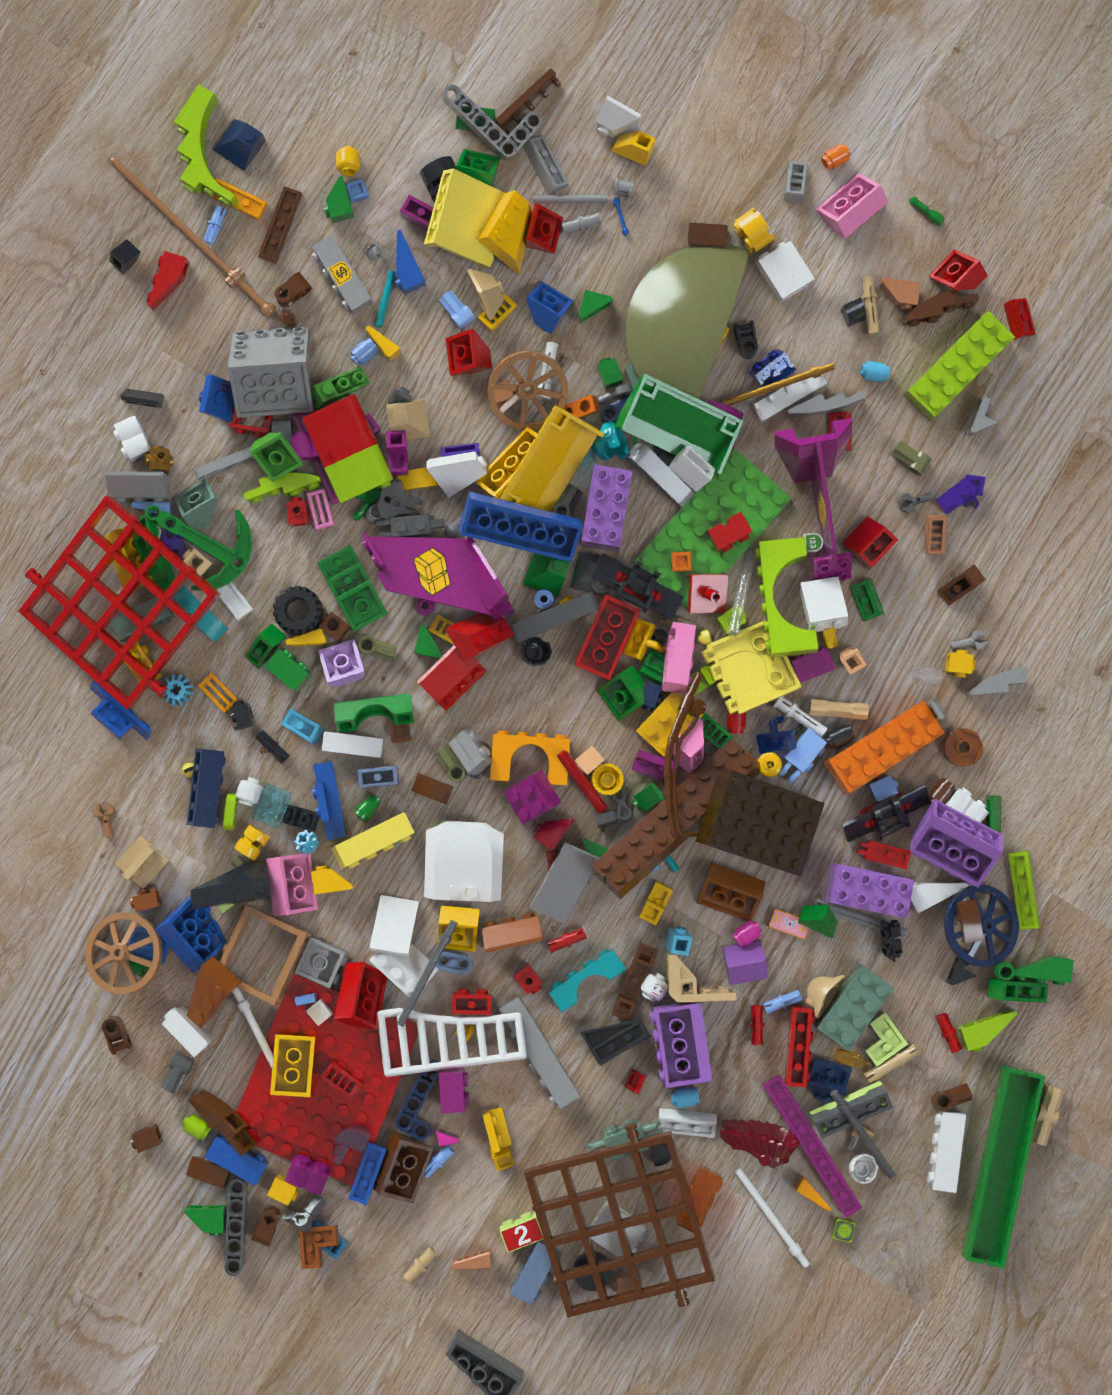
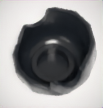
M539 637L530 638L522 644V658L531 666H541L551 658V645Z

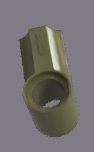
M902 441L897 444L891 453L893 457L907 465V468L918 476H922L932 461L927 454L914 450Z
M369 636L361 638L358 645L363 654L393 662L397 649L395 645L373 639ZM364 641L372 642L373 647L371 650L366 651L362 648Z
M449 745L435 753L438 761L452 781L462 782L466 779L467 772ZM456 768L462 770V776L458 779H455L452 775Z

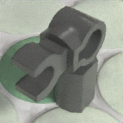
M622 790L623 797L621 799H617L612 794L613 801L617 803V806H615L617 812L612 810L595 815L598 828L615 824L617 820L624 822L631 818L632 811L629 808V804L625 802L626 792Z
M316 1194L304 1209V1213L297 1212L293 1206H289L288 1208L292 1213L289 1216L283 1214L282 1217L287 1223L297 1226L301 1232H306L312 1227V1219L316 1218L327 1202Z

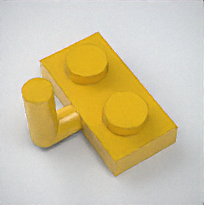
M637 618L623 654L642 661L647 647L664 654L666 647L651 640L656 625Z

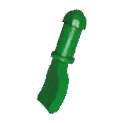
M917 197L910 198V204L934 221L936 225L940 226L945 221L942 214L936 210L928 209L929 206L923 204Z
M376 487L369 491L366 501L353 514L355 521L360 520L370 506L378 501L382 493L380 488Z

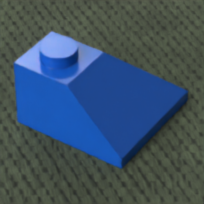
M543 281L539 283L526 299L535 324L550 334L556 330L574 300Z

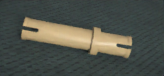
M866 276L861 278L864 293L862 300L865 302L868 335H876L880 333L876 306L877 293H875L874 276Z
M912 1044L902 1052L895 1053V1056L864 1073L866 1078L874 1074V1076L867 1079L868 1082L871 1084L901 1065L903 1067L907 1061L919 1056L918 1050L910 1054L911 1051L916 1049L915 1045Z

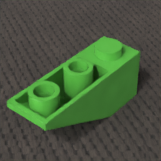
M362 367L314 385L311 389L315 410L318 411L369 385L370 381Z

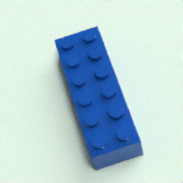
M470 491L459 524L460 535L569 562L573 560L583 529L581 520L578 518Z

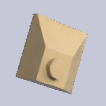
M468 269L467 273L476 297L488 319L492 320L504 300L501 293L504 291L500 280L496 282L491 274Z
M425 399L387 404L386 409L391 431L406 430L407 440L431 437Z

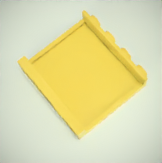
M455 169L444 170L424 245L440 247L478 264L479 269L490 268L494 260V254L482 245L477 238L504 192Z

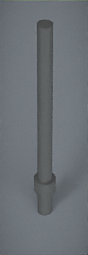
M451 920L445 932H442L438 939L440 942L397 1021L398 1025L403 1027L441 954L446 945H449L452 940L451 936L458 924L456 921Z
M833 1090L830 1095L837 1103L836 1107L849 1120L890 1179L895 1176L894 1171L850 1110L851 1106L845 1099L843 1100L837 1090Z

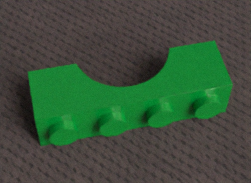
M411 693L334 703L335 723L338 733L357 731L360 724L372 716L387 717L393 721L395 726L414 723Z

